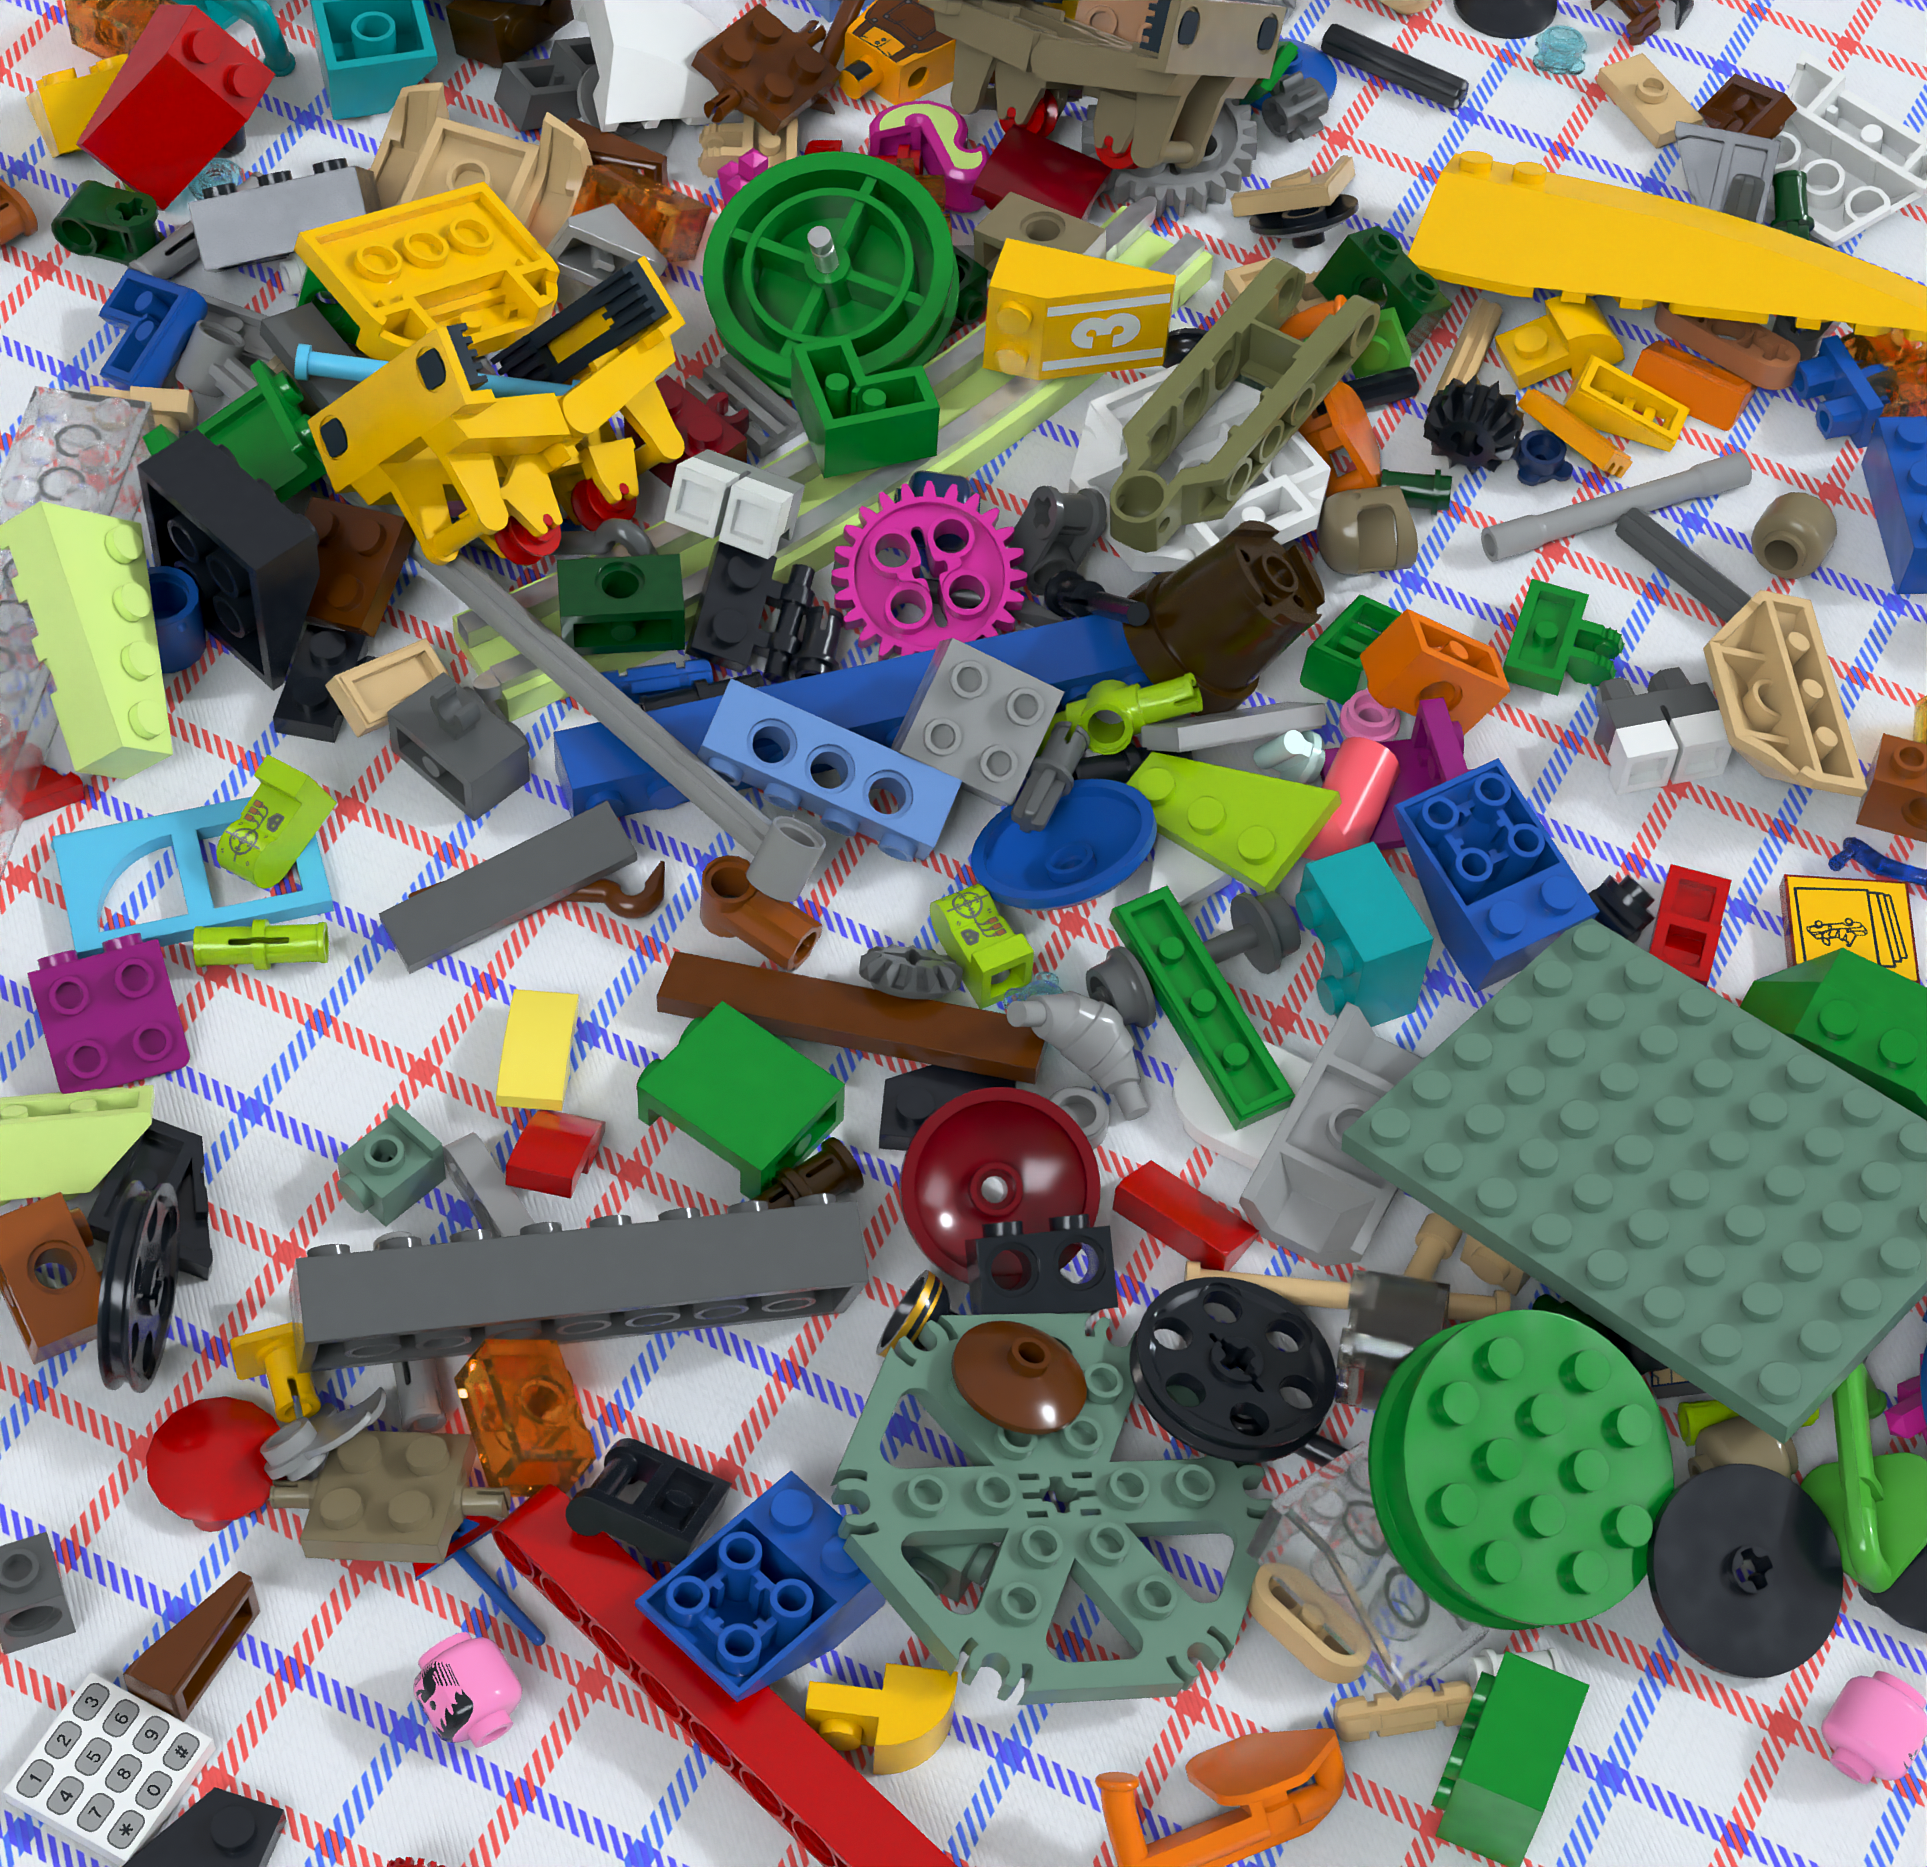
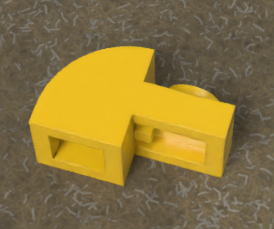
M1561 295L1544 300L1546 315L1494 337L1496 350L1519 390L1567 370L1572 381H1574L1591 354L1611 365L1625 360L1623 347L1597 303L1587 296L1585 304L1561 301Z
M886 1663L882 1690L809 1681L805 1722L835 1750L849 1751L857 1749L861 1745L875 1747L873 1774L888 1775L901 1773L927 1761L945 1741L953 1720L958 1672L953 1671L950 1676L946 1670Z

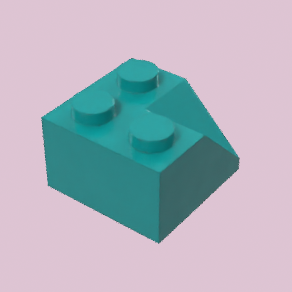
M310 0L315 47L333 120L388 113L395 106L398 95L403 87L417 85L438 64L437 52L423 0Z
M1373 841L1305 864L1299 893L1296 894L1295 904L1302 924L1308 930L1314 929L1324 946V963L1320 979L1316 983L1317 995L1324 1011L1328 1015H1335L1338 1019L1346 1002H1349L1360 1008L1370 1027L1414 1013L1434 938L1375 842Z

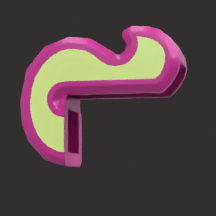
M929 100L904 102L879 112L869 124V156L897 155L899 144H911L912 149L923 151L924 167L945 208L960 213H970L979 210L985 205V200L971 195V192L979 174L990 157L989 152L983 146L967 149L968 127L966 121L952 107Z

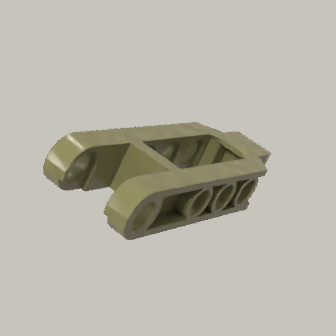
M1279 258L1272 259L1266 264L1122 429L1127 459L1122 463L1123 472L1114 483L1110 492V536L1135 550L1144 553L1155 552L1167 543L1181 525L1223 519L1367 348L1379 323L1380 306L1362 296L1353 295L1335 315L1329 313L1308 339L1302 342L1278 329L1290 317L1301 299L1306 281L1305 272ZM1240 374L1266 386L1260 394V403L1240 426L1233 425L1228 431L1227 442L1207 465L1201 462L1197 467L1181 469L1169 485H1167L1165 479L1155 473Z

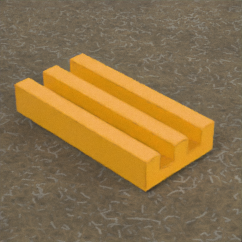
M1528 388L1518 402L1517 406L1601 470L1622 478L1633 463L1629 455L1551 396L1534 388L1532 390Z

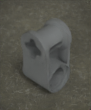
M1040 486L1032 493L1027 508L1014 527V538L1008 545V548H1023V562L1018 564L1017 567L1019 570L1027 572L1026 585L1033 594L1043 596L1047 582L1057 572L1064 570L1077 572L1094 542L1102 535L1106 524L1107 510L1104 497L1098 490L1084 488L1079 490L1077 494L1060 493L1055 487Z

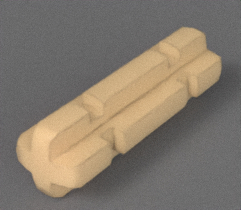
M1460 1680L1439 1684L1440 1691L1434 1692L1431 1686L1428 1685L1373 1694L1374 1701L1367 1702L1364 1696L1340 1699L1335 1703L1333 1710L1336 1731L1341 1741L1353 1742L1370 1739L1369 1732L1376 1731L1379 1737L1436 1729V1721H1442L1446 1727L1462 1725L1473 1696L1472 1688L1468 1682Z

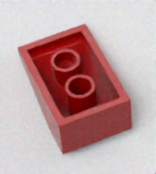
M159 4L76 145L133 191L152 196L156 201L158 210L164 211L249 120L274 78L275 73L196 5Z

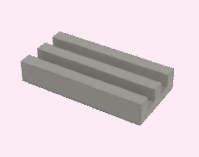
M730 353L720 358V367L716 368L712 364L705 367L701 379L692 375L685 380V389L705 405L708 399L716 394L712 391L715 388L719 392L728 394V399L736 405V411L728 404V412L725 416H732L743 408L749 411V422L754 421L770 435L765 437L750 423L748 431L744 434L747 437V448L760 459L804 432L798 412Z

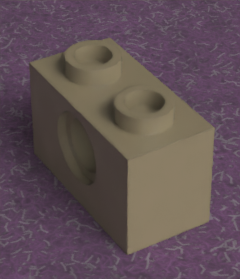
M1009 192L973 229L974 258L977 263L988 270V279L990 280L992 279L1006 238L1106 260V229L1013 192Z

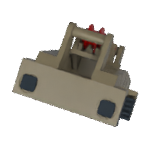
M919 0V4L934 10L936 31L956 39L954 76L950 99L952 107L956 112L964 115H973L979 110H996L1001 128L1005 133L1014 124L1046 138L1054 130L1066 106L1069 90H1083V95L1098 99L1093 120L1094 146L1097 156L1102 163L1112 169L1155 168L1161 163H1174L1181 169L1197 167L1203 160L1206 145L1225 99H1244L1258 78L1270 79L1287 7L1261 0H1158L1157 4L1149 3L1148 9L1155 11V15L1146 16L1145 20L1146 23L1152 24V28L1143 29L1142 35L1148 36L1149 41L1132 43L1065 17V11L1043 4V2L1062 4L1063 0ZM995 70L994 88H987ZM1173 132V139L1172 141H1169Z

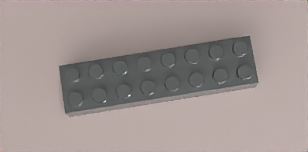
M814 1194L795 1200V1207L769 1209L766 1201H746L729 1206L727 1214L700 1216V1210L697 1208H678L659 1214V1221L632 1224L631 1217L628 1215H610L590 1221V1228L562 1231L561 1223L541 1222L522 1227L520 1235L492 1238L490 1230L473 1229L452 1234L449 1237V1243L422 1245L421 1238L406 1236L384 1240L378 1244L379 1250L351 1253L350 1246L346 1244H327L313 1247L307 1251V1257L295 1259L289 1288L297 1373L841 1314L848 1309L869 1282L857 1200L836 1202L835 1195Z

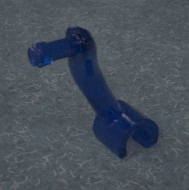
M1856 837L1845 838L1843 850L1830 858L1828 862L1830 869L1836 872L1843 869L1845 864L1853 859L1873 874L1924 886L1927 894V869L1890 859Z

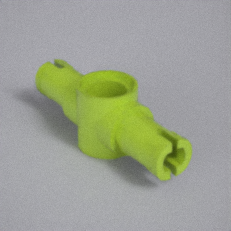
M1189 672L1184 674V676L1141 688L1138 683L1128 686L1124 682L1117 680H1103L1093 685L1087 692L1086 698L1067 703L1065 711L1054 714L1034 759L1041 755L1051 736L1053 727L1061 721L1072 722L1071 728L1065 737L1066 744L1069 743L1077 725H1079L1090 737V744L1087 749L1099 754L1108 755L1124 750L1131 742L1132 736L1141 734L1142 726L1187 713L1202 711L1203 703L1199 687L1194 689L1192 687L1196 686V679L1193 673ZM1101 710H1110L1117 713L1123 721L1116 724H1108L1098 719L1095 713Z

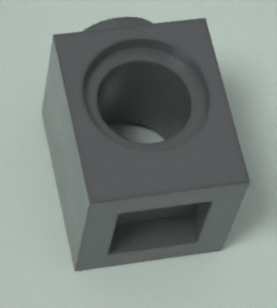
M47 1532L0 1546V1644L4 1655L76 1633Z

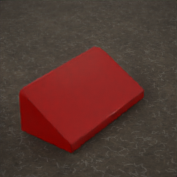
M1152 1160L1123 1178L1115 1188L1112 1210L1190 1261L1200 1262L1202 1269L1230 1271L1259 1236V1230Z

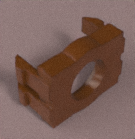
M1591 0L1592 11L1607 0ZM1610 0L1631 20L1626 25L1627 33L1632 34L1628 37L1630 45H1641L1646 41L1645 38L1647 36H1651L1660 28L1659 10L1655 0Z

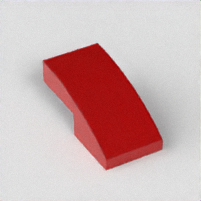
M1670 864L1648 953L1706 987L1722 929L1721 922L1732 880Z
M540 1109L524 1128L506 1164L505 1185L571 1199L581 1173H589L604 1136L606 1122L553 1110Z

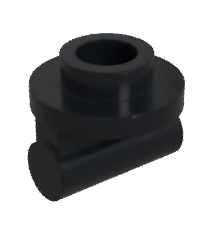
M1628 874L1621 882H1618L1609 875L1597 889L1588 893L1600 911L1594 920L1632 943L1638 940L1642 930L1655 919V916L1647 909L1655 899Z

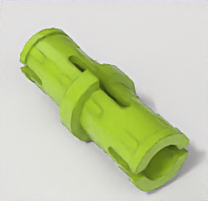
M268 919L253 920L252 926L205 928L203 926H195L193 934L195 965L197 967H205V965L253 964L255 970H270L271 963H328V926L326 922H318V924L270 925Z

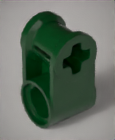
M92 180L81 182L51 223V231L55 239L68 251L81 256H92L120 263L127 267L131 261L137 260L165 239L164 235L157 230L155 221L159 214L156 201L152 196L142 192H130L106 186Z

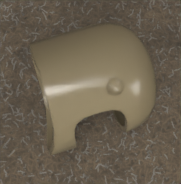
M1399 485L1342 491L1331 495L1323 502L1316 529L1317 543L1323 560L1333 571L1341 574L1410 569L1416 562L1418 553L1417 532ZM1394 517L1396 523L1397 545L1394 531Z

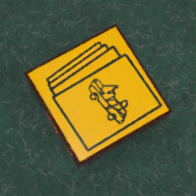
M1783 875L1779 891L1787 968L1840 948H1845L1920 984L1908 882Z

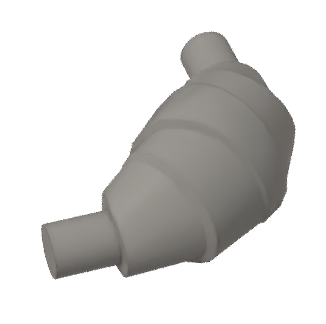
M1073 991L1051 995H1032L1025 1001H1013L1007 1008L1008 1022L1014 1027H1031L1039 1038L1050 1043L1078 1069L1088 1074L1104 1092L1114 1094L1125 1120L1137 1119L1149 1111V1107L1138 1086L1141 1079L1133 1052L1135 1042L1123 1024V1017L1114 1007L1103 1001H1096Z

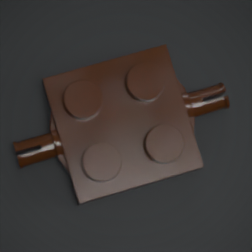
M759 3L698 50L691 66L707 78L719 93L704 104L706 117L709 118L714 114L711 121L719 123L732 111L738 110L754 118L772 135L777 134L830 91L841 75L837 68L813 49L815 45L822 42L826 37L824 26L821 24L816 29L819 21L811 20L798 32H793L779 18Z

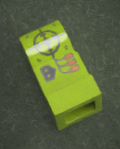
M268 754L254 774L261 784L241 812L242 816L240 819L231 823L223 832L216 850L217 861L222 868L263 889L273 887L286 876L296 862V859L337 804L309 775Z
M978 883L930 903V917L935 934L947 955L953 958L956 964L963 969L962 980L979 1009H984L1031 989L1034 950L1022 933L1015 935L1004 917L998 914L994 901L984 886ZM1009 970L1010 974L1004 981L991 984L993 975Z

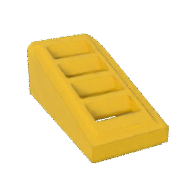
M1592 354L1575 377L1562 404L1592 428L1670 452L1675 446L1690 411L1688 407ZM1633 409L1642 412L1641 415L1633 411ZM1654 417L1664 419L1662 426L1653 422Z

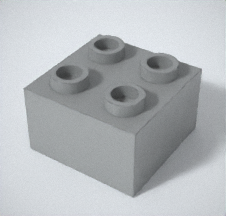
M954 638L942 640L937 646L890 749L962 780L960 788L997 806H1012L1064 691Z

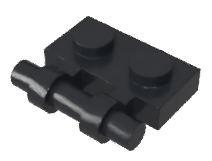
M718 540L714 545L685 654L696 658H706L710 663L742 673L748 667L751 653L767 658L763 673L765 679L774 683L786 682L792 658L800 652L802 642L798 639L803 615H806L807 610L812 607L815 593L811 590L815 574L814 569L803 564H794L791 568L788 583H781L772 579L777 557L771 556L769 559ZM765 604L780 609L775 632H768L758 628Z

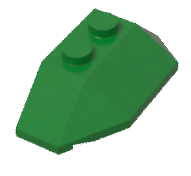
M1840 948L1753 981L1739 1008L1927 1121V987L1845 948Z

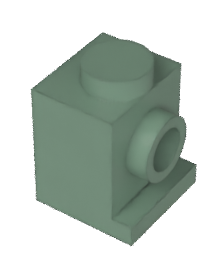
M398 1103L387 1110L388 1118L337 1157L340 1176L337 1187L343 1198L359 1213H364L368 1210L385 1227L446 1179L442 1143Z

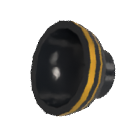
M925 1270L918 1276L899 1302L877 1345V1355L885 1358L890 1346L894 1350L898 1340L903 1336H906L917 1349L928 1351L918 1339L925 1323L930 1320L937 1323L940 1315H959L950 1309L951 1301L947 1288L929 1270Z

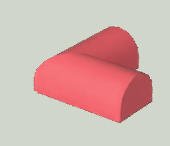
M1362 737L1346 738L1341 743L1321 788L1339 791L1342 804L1333 813L1301 857L1316 861L1369 842L1400 773L1399 762L1388 748L1376 741Z

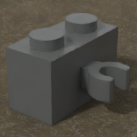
M445 672L438 675L387 712L391 750L473 821L479 819L530 781L528 757L530 747L524 733L514 723L509 721L504 723L487 709L484 701L475 690L467 686L462 688Z

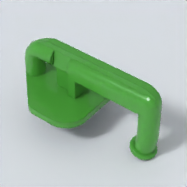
M1861 1362L1832 1393L1838 1462L1826 1463L1816 1467L1807 1474L1800 1487L1813 1499L1826 1517L1838 1544L1843 1572L1873 1593H1881L1892 1586L1927 1544V1460L1917 1454L1908 1452L1873 1456L1869 1420L1883 1413L1887 1406V1398L1880 1389H1877L1871 1375L1863 1362Z

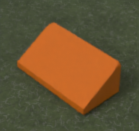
M1660 340L1655 341L1641 351L1632 373V377L1690 409L1688 415L1724 431H1729L1735 425L1758 387L1727 369Z

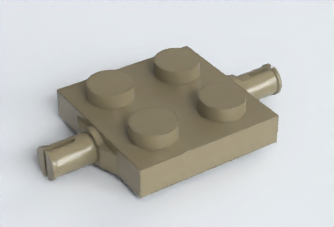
M362 1430L348 1442L329 1451L324 1468L313 1481L297 1480L291 1482L290 1480H281L279 1478L272 1481L274 1486L270 1487V1504L273 1509H310L300 1537V1543L306 1558L444 1564L451 1537L467 1515L507 1518L509 1515L508 1510L511 1507V1494L508 1487H470L469 1477L477 1454L471 1434Z

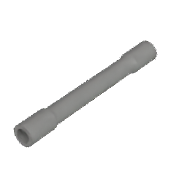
M1736 452L1696 464L1689 470L1540 515H1526L1486 527L1481 532L1482 547L1486 556L1492 562L1538 549L1545 543L1617 522L1631 508H1639L1644 513L1693 498H1706L1749 485L1752 479L1751 466L1747 457L1742 452Z

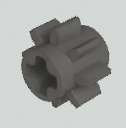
M1301 71L1290 76L1286 74L1280 77L1269 92L1272 96L1265 99L1262 103V116L1269 130L1279 137L1287 135L1290 143L1300 138L1305 140L1322 131L1324 127L1319 117L1327 113L1329 100L1320 82L1312 77L1304 79Z

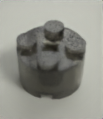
M1354 1269L1348 1300V1310H1351L1348 1328L1343 1327L1338 1351L1337 1369L1340 1370L1336 1388V1403L1376 1411L1387 1382L1400 1363L1423 1341L1444 1330L1448 1318L1451 1284L1385 1272Z

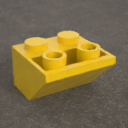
M128 53L97 61L96 65L88 67L89 75L77 78L75 68H70L42 76L41 80L36 81L38 89L25 98L52 158L82 150L76 143L128 58Z

